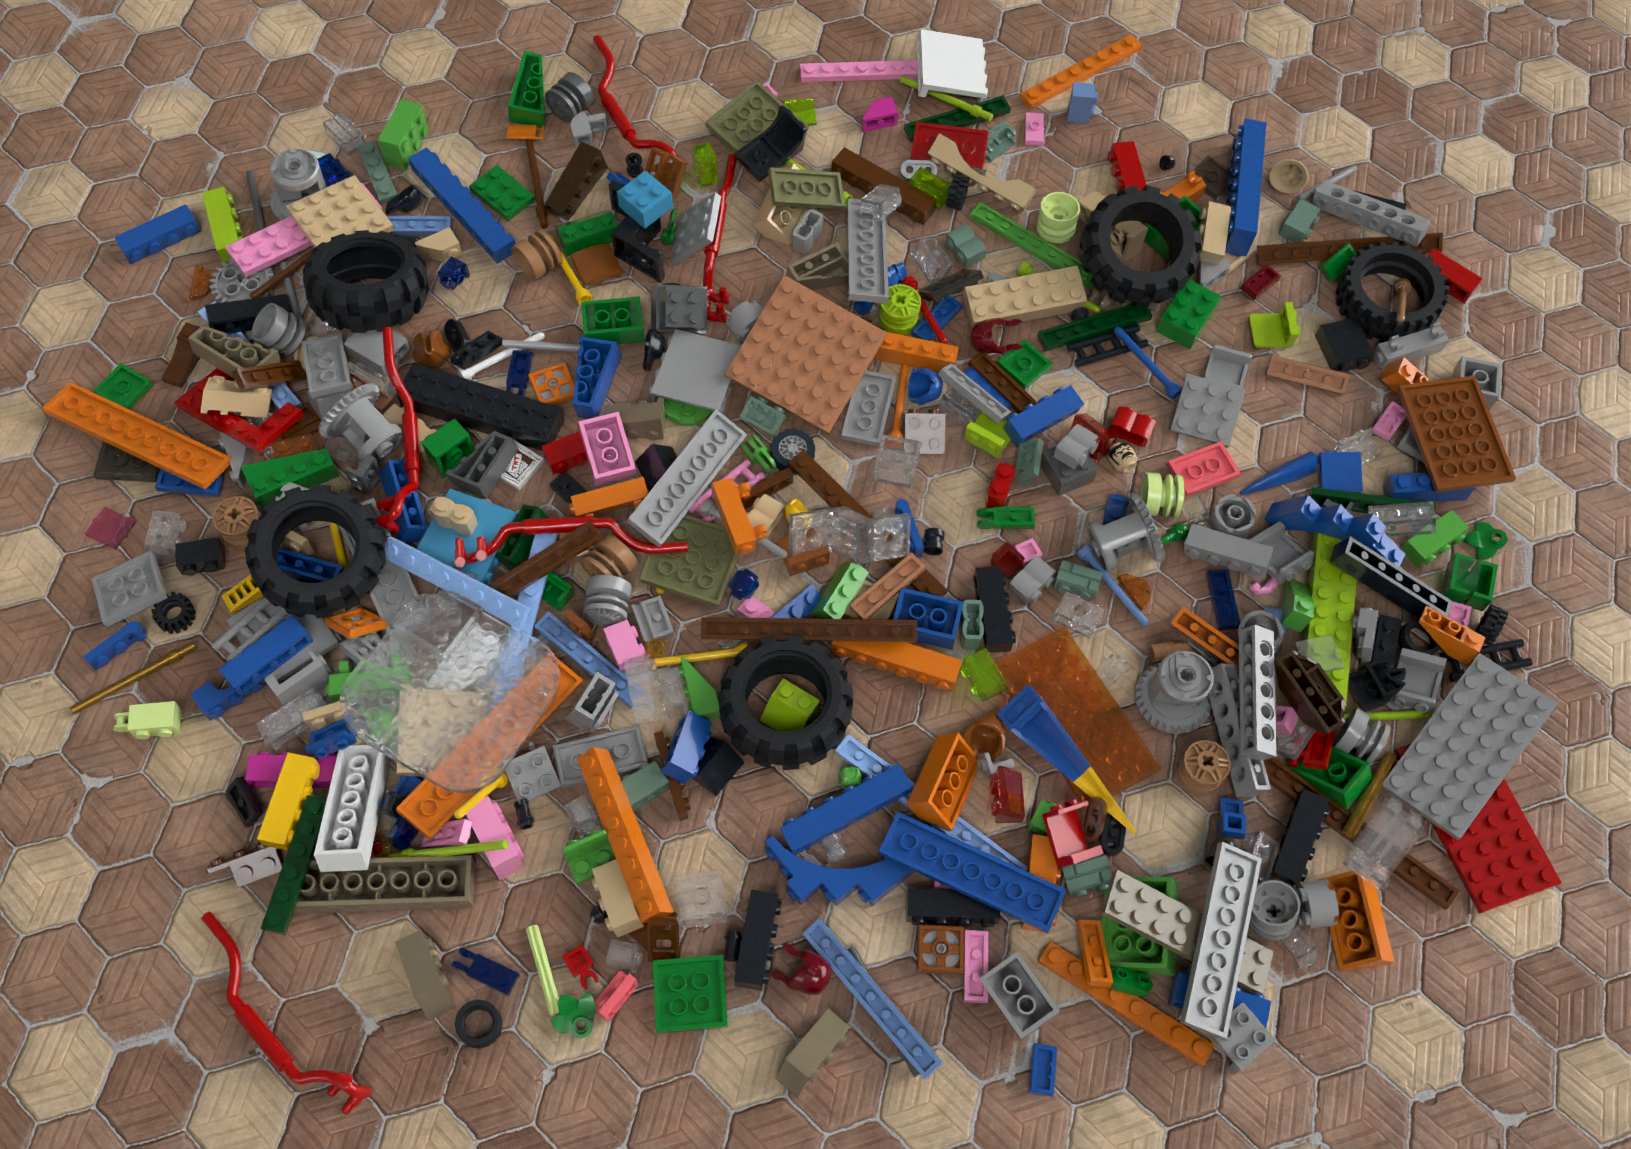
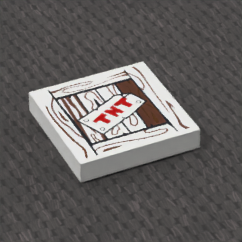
M512 439L518 451L500 479L520 491L545 461L544 458Z

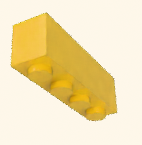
M287 753L257 840L262 845L283 850L289 849L307 795L312 796L314 780L320 774V766L315 758Z

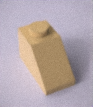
M450 227L415 242L416 248L423 258L446 263L463 255L460 243Z

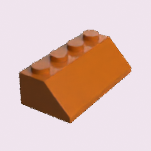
M958 732L937 735L907 802V805L919 819L948 831L953 830L978 771V756Z
M1359 868L1320 879L1330 882V884H1327L1329 890L1334 889L1338 902L1339 916L1334 917L1337 925L1329 928L1339 970L1367 969L1395 963L1373 873Z

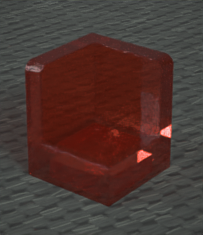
M1006 542L992 554L990 564L993 567L1001 566L1002 574L1005 573L1006 578L1010 579L1022 568L1025 557Z

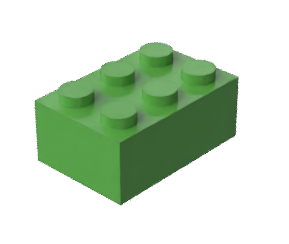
M403 99L399 101L378 138V144L385 165L406 171L410 164L408 158L420 149L421 142L429 132L421 104Z

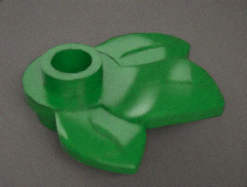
M673 209L669 214L667 229L663 230L660 240H663V245H671L676 233L674 231L676 225L674 216L678 209Z
M1478 522L1474 523L1475 531L1470 532L1463 541L1470 546L1478 548L1477 560H1486L1494 557L1497 549H1501L1507 544L1508 538L1502 530L1494 529L1488 523ZM1497 536L1500 538V540L1496 541L1493 539V537Z
M587 992L579 1001L572 996L561 995L558 1002L560 1015L550 1020L552 1026L562 1034L571 1033L577 1038L588 1036L593 1028L591 1018L596 1012V1005L592 995ZM579 1021L585 1022V1027L581 1030L576 1028V1024Z

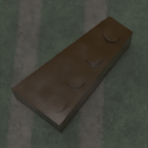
M580 142L545 202V206L550 213L567 221L575 214L578 207L608 169L601 150Z

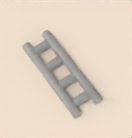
M264 597L210 646L216 652L223 648L230 654L225 660H233L241 654L243 649L253 645L263 634L269 632L288 613H286L284 608L276 606L280 610L269 618L262 612L271 604ZM256 617L263 625L253 633L246 625ZM239 632L247 640L236 648L229 640Z

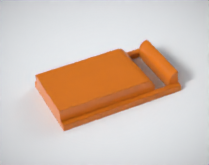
M509 124L506 138L543 140L545 126L537 128L536 125ZM537 130H541L540 137H536Z

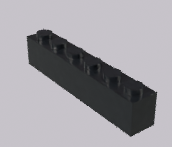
M1349 536L1334 545L1329 560L1330 563L1415 617H1421L1425 606L1447 617L1449 616L1452 605L1450 599L1353 537Z

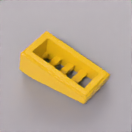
M251 574L221 596L231 613L263 597L259 588H254L255 583ZM248 588L251 590L249 594L246 591ZM241 592L244 595L242 599L238 595ZM235 597L237 602L233 604L230 598Z

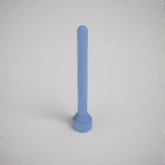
M1088 544L1081 548L1076 554L1081 561H1085V563H1089L1093 569L1103 572L1101 577L1138 622L1142 626H1147L1149 624L1148 619L1097 561L1092 547Z

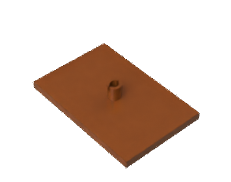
M1476 376L1399 385L1397 390L1435 493L1510 483L1516 480Z

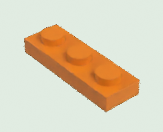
M1079 919L1076 923L1087 984L1088 986L1111 987L1113 978L1101 921Z

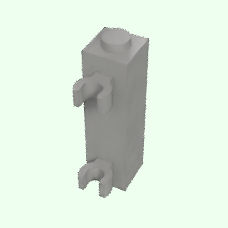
M1437 322L1428 329L1403 337L1396 335L1390 337L1389 341L1378 344L1373 352V360L1381 370H1384L1387 364L1403 357L1408 361H1413L1441 352L1449 339L1445 334L1446 331L1441 328L1440 322Z

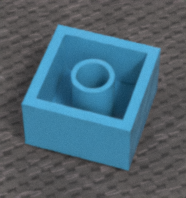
M646 170L617 191L619 207L643 228H647L673 208L672 192Z

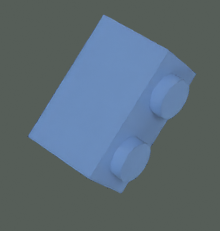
M1073 82L1068 103L1067 121L1089 123L1090 116L1094 115L1095 105L1093 103H1097L1098 92H1095V84Z

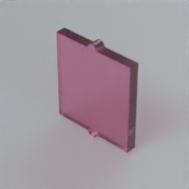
M104 507L97 518L92 520L93 523L84 534L116 550L122 541L128 537V533L136 524V521Z

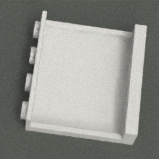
M921 29L916 41L918 96L926 97L928 90L977 97L978 103L986 99L988 88L985 87L987 74H985L986 61L984 60L985 47H983V40Z

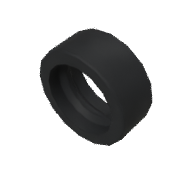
M1420 618L1412 619L1400 629L1398 644L1401 650L1406 648L1434 655L1441 648L1419 623ZM1417 628L1426 633L1430 640V648L1428 650L1420 649L1414 645L1410 638L1411 629Z
M477 999L470 1001L462 1006L456 1015V1033L461 1041L471 1048L480 1049L490 1046L497 1040L502 1031L503 1022L501 1014L493 1004L486 1000ZM476 1010H485L491 1015L493 1020L491 1031L481 1038H473L465 1030L466 1018Z

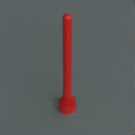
M906 276L902 279L901 284L910 286L918 292V283L913 276ZM921 297L920 310L939 342L947 344V338Z

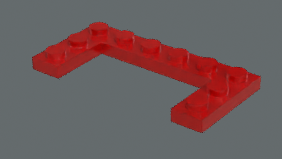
M218 368L174 402L178 409L258 453H261L304 416L302 409L288 402L259 427L229 411L227 415H221L218 410H208L207 414L200 413L203 390L209 377L221 376L225 380H235Z

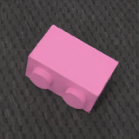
M624 620L603 629L606 641L621 672H626L644 664L643 656L646 655L642 643H637L636 638L638 634L634 625L630 626L628 620Z

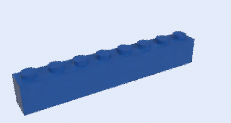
M426 147L408 158L414 174L497 264L512 255L511 248L516 243L513 236L505 232L502 224L494 220L490 211L483 208L479 199L473 198L470 190L466 186L463 187L459 178L451 174L448 166L440 162L435 152L432 153Z

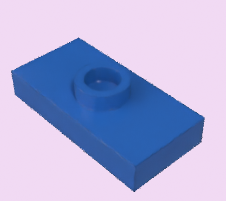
M1033 1044L1029 1094L1054 1096L1057 1060L1056 1046Z

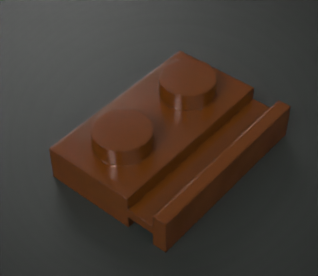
M308 402L298 407L302 409L304 416L281 435L289 448L318 432L321 420Z

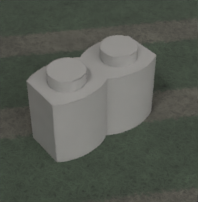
M810 209L804 214L802 222L793 231V250L806 254L812 249L813 242L821 236L823 231L822 213Z
M1076 424L1057 445L1053 457L1072 469H1075L1078 465L1082 466L1088 457L1087 455L1089 453L1093 454L1097 449L1098 436L1083 426Z
M1036 556L1011 580L1008 589L1028 605L1031 601L1036 602L1042 595L1041 590L1052 586L1056 580L1054 578L1056 571Z

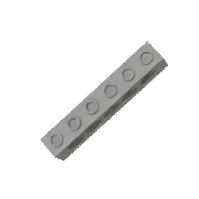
M1326 180L1315 191L1312 202L1313 205L1321 208L1322 211L1416 247L1426 235L1430 219Z
M1252 625L1239 630L1240 755L1262 761L1277 757L1274 631L1258 625Z
M1221 663L1212 668L1214 683L1208 694L1222 747L1230 758V776L1236 798H1252L1271 790L1263 760L1258 761L1240 755L1239 673L1236 664Z

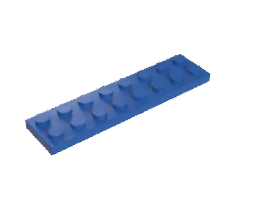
M897 812L878 852L881 856L1047 934L1066 893L1064 888L900 812Z

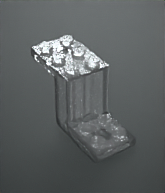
M845 506L789 514V555L793 557L827 545L829 551L855 565L908 556L910 554L911 515L903 513L870 519ZM813 528L812 535L807 538L806 533L808 529ZM893 532V538L887 542V536Z
M1384 794L1379 800L1378 809L1346 849L1343 861L1344 865L1382 892L1389 886L1392 872L1423 834L1422 815L1412 808L1408 810L1401 805L1403 802L1392 794L1390 797Z

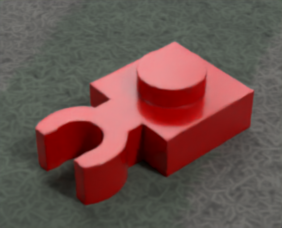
M583 944L562 956L573 978L580 975V984L583 989H588L585 980L589 977L593 978L595 983L599 982L596 973L589 971L594 964Z

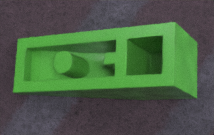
M1292 579L1285 583L1281 624L1301 633L1313 619L1314 600L1306 584Z

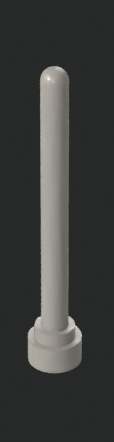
M709 498L706 499L700 508V513L707 517L715 516L722 521L715 502ZM756 539L758 544L781 558L787 557V551L768 539Z

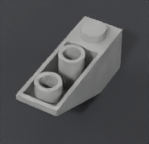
M220 432L219 444L222 450H226L227 454L225 455L231 457L229 465L232 468L229 471L231 479L234 483L238 482L242 489L245 487L246 477L241 466L251 463L254 450Z

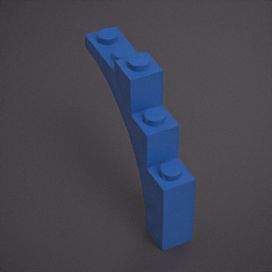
M1309 495L1272 503L1264 518L1271 526L1281 521L1285 525V531H1309L1334 537L1342 541L1351 536L1398 567H1400L1405 557V553L1384 533L1386 526L1374 513L1353 517L1341 504L1321 508Z
M773 836L765 841L766 850L764 852L772 862L775 860L780 865L779 871L786 879L790 878L786 882V894L793 902L797 901L800 905L822 889L824 898L829 903L833 902L836 906L856 890H858L857 894L864 903L868 902L871 906H874L914 873L913 870L888 858L859 868H828L815 865L797 857L785 849Z

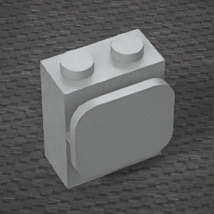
M368 330L366 333H354L347 338L344 343L348 355L356 360L358 365L374 374H380L384 377L388 375L384 362L383 331ZM393 331L394 359L397 365L411 349L407 338Z
M596 672L584 686L566 715L565 720L581 730L589 727V731L593 733L600 726L619 695V692L616 690L612 692L616 683Z

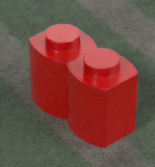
M1119 406L1108 433L1117 438L1126 439L1134 445L1145 447L1156 421L1149 415L1137 414L1129 407Z
M1002 462L998 464L994 472L993 481L988 488L985 501L986 508L1005 506L1015 477L1016 470L1014 466Z

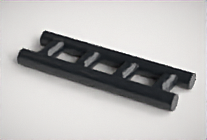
M1139 324L1122 328L1140 349L1149 346L1147 339L1140 341L1136 332L1141 330ZM1114 331L1067 344L1068 352L1075 350L1079 359L1074 360L1076 367L1131 352L1127 345L1122 346L1119 337ZM1111 340L1114 349L1104 351L1101 343ZM1093 345L1097 354L1086 356L1083 348Z
M1523 639L1482 646L1479 652L1482 655L1490 654L1493 662L1507 671L1533 665L1531 658L1523 659L1519 648L1524 647ZM1510 650L1514 661L1503 663L1499 652ZM1442 654L1441 658L1447 659L1446 662H1451L1455 672L1449 674L1450 681H1459L1465 673L1460 661L1447 654Z

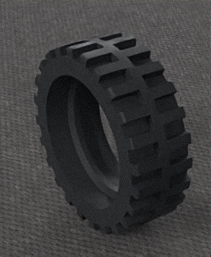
M1385 241L1379 242L1377 246L1373 244L1367 245L1365 251L1360 249L1350 259L1338 282L1335 293L1338 295L1336 305H1341L1339 310L1341 316L1345 315L1347 319L1357 318L1364 334L1367 335V339L1372 340V338L1379 339V343L1389 341L1390 337L1396 335L1403 337L1428 329L1437 321L1445 308L1449 298L1446 296L1449 292V286L1445 285L1447 277L1446 275H1441V266H1435L1433 264L1434 259L1431 256H1424L1422 254L1423 251L1419 248L1416 251L1411 249L1409 244L1400 246L1398 242L1392 241L1390 245H1386ZM1371 274H1389L1401 279H1408L1421 299L1422 308L1415 312L1405 313V320L1398 322L1396 319L1397 312L1378 306L1367 296L1362 287L1361 279Z

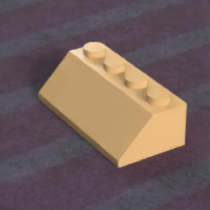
M794 163L783 167L785 169L800 170ZM769 189L752 225L764 237L790 245L793 242L794 228L802 222L808 208L773 205L771 190Z

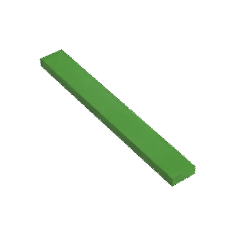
M979 202L971 211L969 218L1056 270L1078 266L1083 286L1091 291L1094 288L1090 281L1093 276L1091 272L1086 273L1080 260L982 202Z

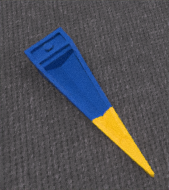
M1028 684L996 715L1014 734L1045 758L1088 796L1103 798L1107 804V812L1128 830L1136 834L1132 824L1050 707Z

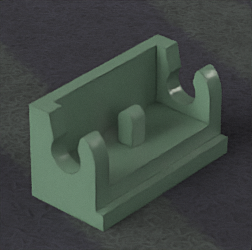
M1005 120L989 131L985 158L990 163L1017 142L1013 137L1017 134L1016 131Z

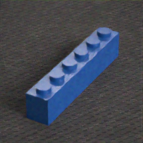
M893 764L888 765L881 770V774L875 777L874 775L866 777L862 780V784L857 787L849 786L842 791V795L836 798L831 796L825 799L820 807L816 809L811 807L802 813L803 816L797 819L790 818L786 820L780 830L791 852L797 855L911 793L912 786L899 764L895 766Z

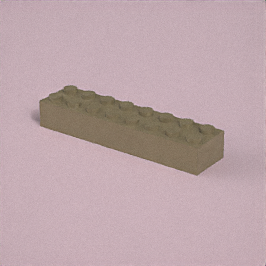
M472 855L370 858L368 870L320 872L317 861L312 860L293 914L474 908L476 862Z

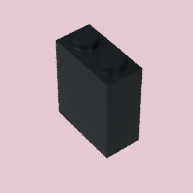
M1357 318L1320 325L1315 335L1329 368L1332 370L1346 373L1357 368L1364 369L1370 365L1374 357V353Z

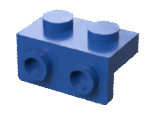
M346 717L310 733L311 744L305 746V751L314 758L320 759L357 743L354 720L351 717Z

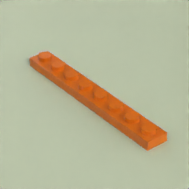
M1130 34L1022 92L1020 99L1031 110L1072 88L1073 82L1081 83L1141 50L1142 44Z
M1049 942L1038 961L1039 964L1197 1065L1205 1066L1215 1047L1214 1044L1138 996L1115 991L1111 987L1088 986L1083 961L1053 942Z

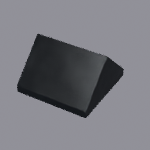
M651 444L635 461L641 476L644 477L649 492L676 460L677 455L673 447Z
M710 737L707 743L704 744L705 753L702 759L698 761L697 766H699V770L693 780L717 797L743 766L744 762L726 741Z

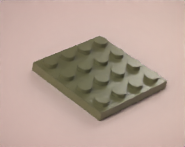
M756 80L706 121L705 126L733 152H737L763 133L773 123L778 114L779 107L784 104ZM793 113V115H794L799 121L803 122L798 116H796V115ZM804 123V125L806 126V130L808 131L809 126Z
M685 514L664 543L687 542L688 552L649 554L639 577V582L719 609L739 555H735L725 527Z

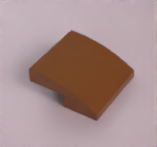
M652 147L645 170L672 192V198H677L687 162L668 152Z
M609 244L588 247L571 254L573 264L584 286L602 284L603 279L621 277L623 273Z

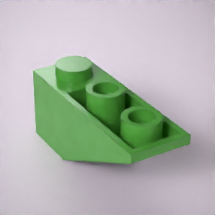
M680 657L681 665L678 666L680 679L685 678L686 685H682L685 698L689 697L691 703L687 705L688 711L690 710L708 721L720 719L716 691L684 657Z

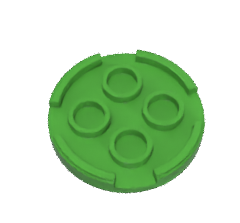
M664 398L665 416L675 424L693 426L706 421L712 415V410Z

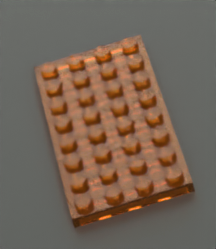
M1066 627L1047 635L992 665L994 672L1012 699L1028 684L1039 694L1112 797L1160 771V765ZM1062 774L1079 802H1084L1091 798Z

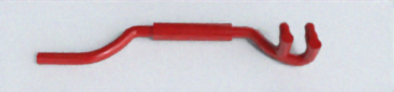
M595 35L593 41L606 61L605 73L597 90L601 97L602 105L609 113L622 137L633 148L651 149L655 147L678 157L675 150L662 141L637 139L634 128L613 95L607 91V87L614 74L615 61L602 37Z
M212 912L205 913L201 920L222 944L228 956L229 980L226 999L230 1007L235 1011V1018L279 1072L283 1071L293 1083L299 1085L315 1082L329 1083L332 1085L327 1090L328 1096L334 1097L340 1090L350 1095L347 1099L348 1101L341 1108L343 1114H349L364 1098L370 1096L371 1088L366 1085L355 1084L350 1073L330 1070L299 1071L293 1063L294 1058L251 1005L245 1004L239 997L238 991L242 970L238 946Z

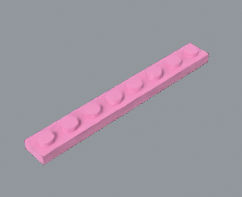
M917 60L800 64L801 82L900 79L902 75L910 79H918Z

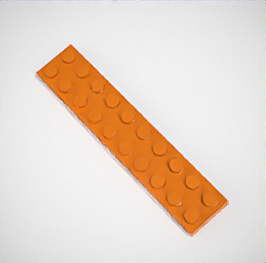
M72 382L42 407L45 414L204 490L230 465L231 457Z
M550 652L396 808V811L425 837L431 840L454 817L455 811L484 786L503 766V763L508 761L583 683V680Z

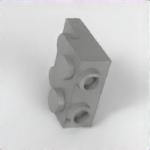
M1369 607L1360 608L1359 616L1355 615L1352 638H1356L1355 646L1359 648L1358 658H1362L1361 666L1365 667L1366 663L1371 662L1378 620V611Z

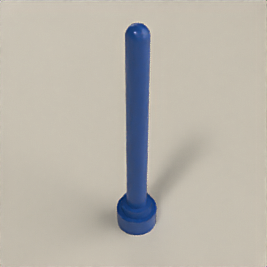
M1115 327V334L1166 387L1165 390L1168 397L1173 400L1180 395L1182 387L1178 383L1171 382L1121 327Z

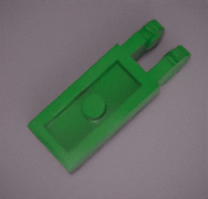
M1033 507L980 508L976 511V515L979 518L993 516V519L979 520L977 528L980 529L1035 528Z

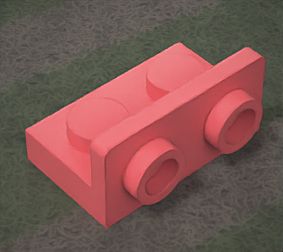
M619 971L595 1000V1013L609 1023L638 987L637 979L631 974L626 975Z

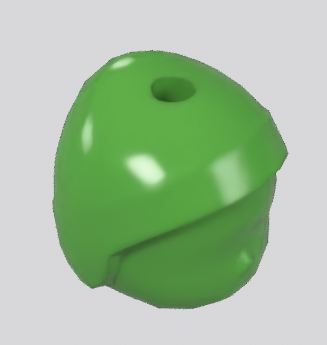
M856 766L841 768L838 776L839 783L844 789L849 786L857 787L862 781L860 769Z

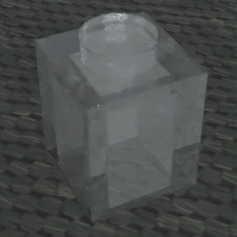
M611 939L605 963L608 968L635 973L636 966L640 967L643 953L640 952L638 944Z

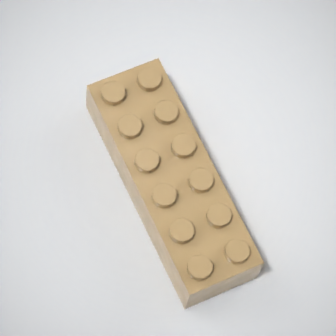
M1078 266L965 287L962 296L971 331L975 324L986 319L1002 318L1007 321L1019 319L1024 322L1070 313L1079 307H1085L1087 302Z

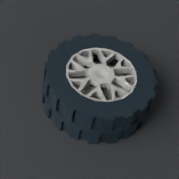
M786 429L773 438L771 457L777 466L776 469H787L789 461L802 450L815 459V444L808 433H804L802 430Z

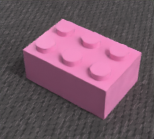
M619 412L579 421V432L595 486L635 476L636 468Z
M489 796L484 798L466 816L472 822L471 826L480 843L507 840V849L485 852L498 879L502 880L523 869L522 860L525 857L497 802L492 803Z

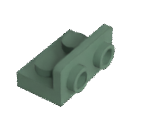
M759 395L757 399L750 396L739 417L775 437L784 419L787 421L789 418L784 415L785 410L776 405L774 408L768 406L769 401Z
M1040 438L1019 444L1014 478L1025 487L1030 485L1031 478L1039 476L1044 441Z

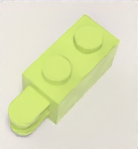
M175 701L129 705V712L116 713L114 715L116 725L113 726V730L116 732H130L135 738L142 740L148 739L150 736L171 737L173 734H180L182 709Z

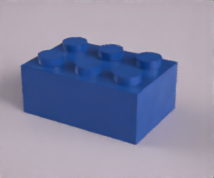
M901 588L893 620H917V642L953 650L964 602Z

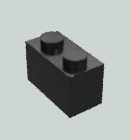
M219 537L175 544L176 567L182 575L193 576L197 573L216 572L226 569L225 547Z

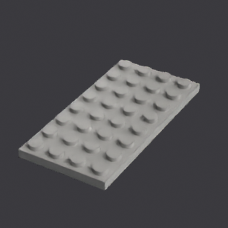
M1479 653L1384 780L1382 789L1459 841L1558 703Z

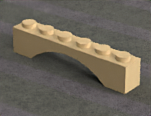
M940 133L928 152L931 157L930 161L939 166L942 163L947 166L946 170L954 175L959 173L970 177V184L973 181L978 184L980 190L986 193L989 190L994 193L993 197L1003 202L1006 200L1010 202L1009 206L1017 211L1020 209L1025 211L1036 193L1034 187L1020 179L1010 181L995 180L977 173L963 160L956 143Z

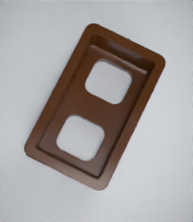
M651 917L647 923L648 962L679 958V922L677 918ZM656 926H671V929L657 930ZM670 940L671 946L657 947L656 941Z

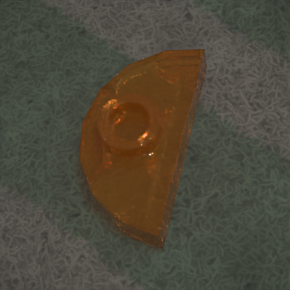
M195 265L189 294L191 301L199 300L211 292L209 286L212 285L210 279H213V277L203 266Z
M1127 573L1119 575L1117 580L1140 611L1145 609L1150 600L1151 593L1148 583L1140 576L1136 577Z

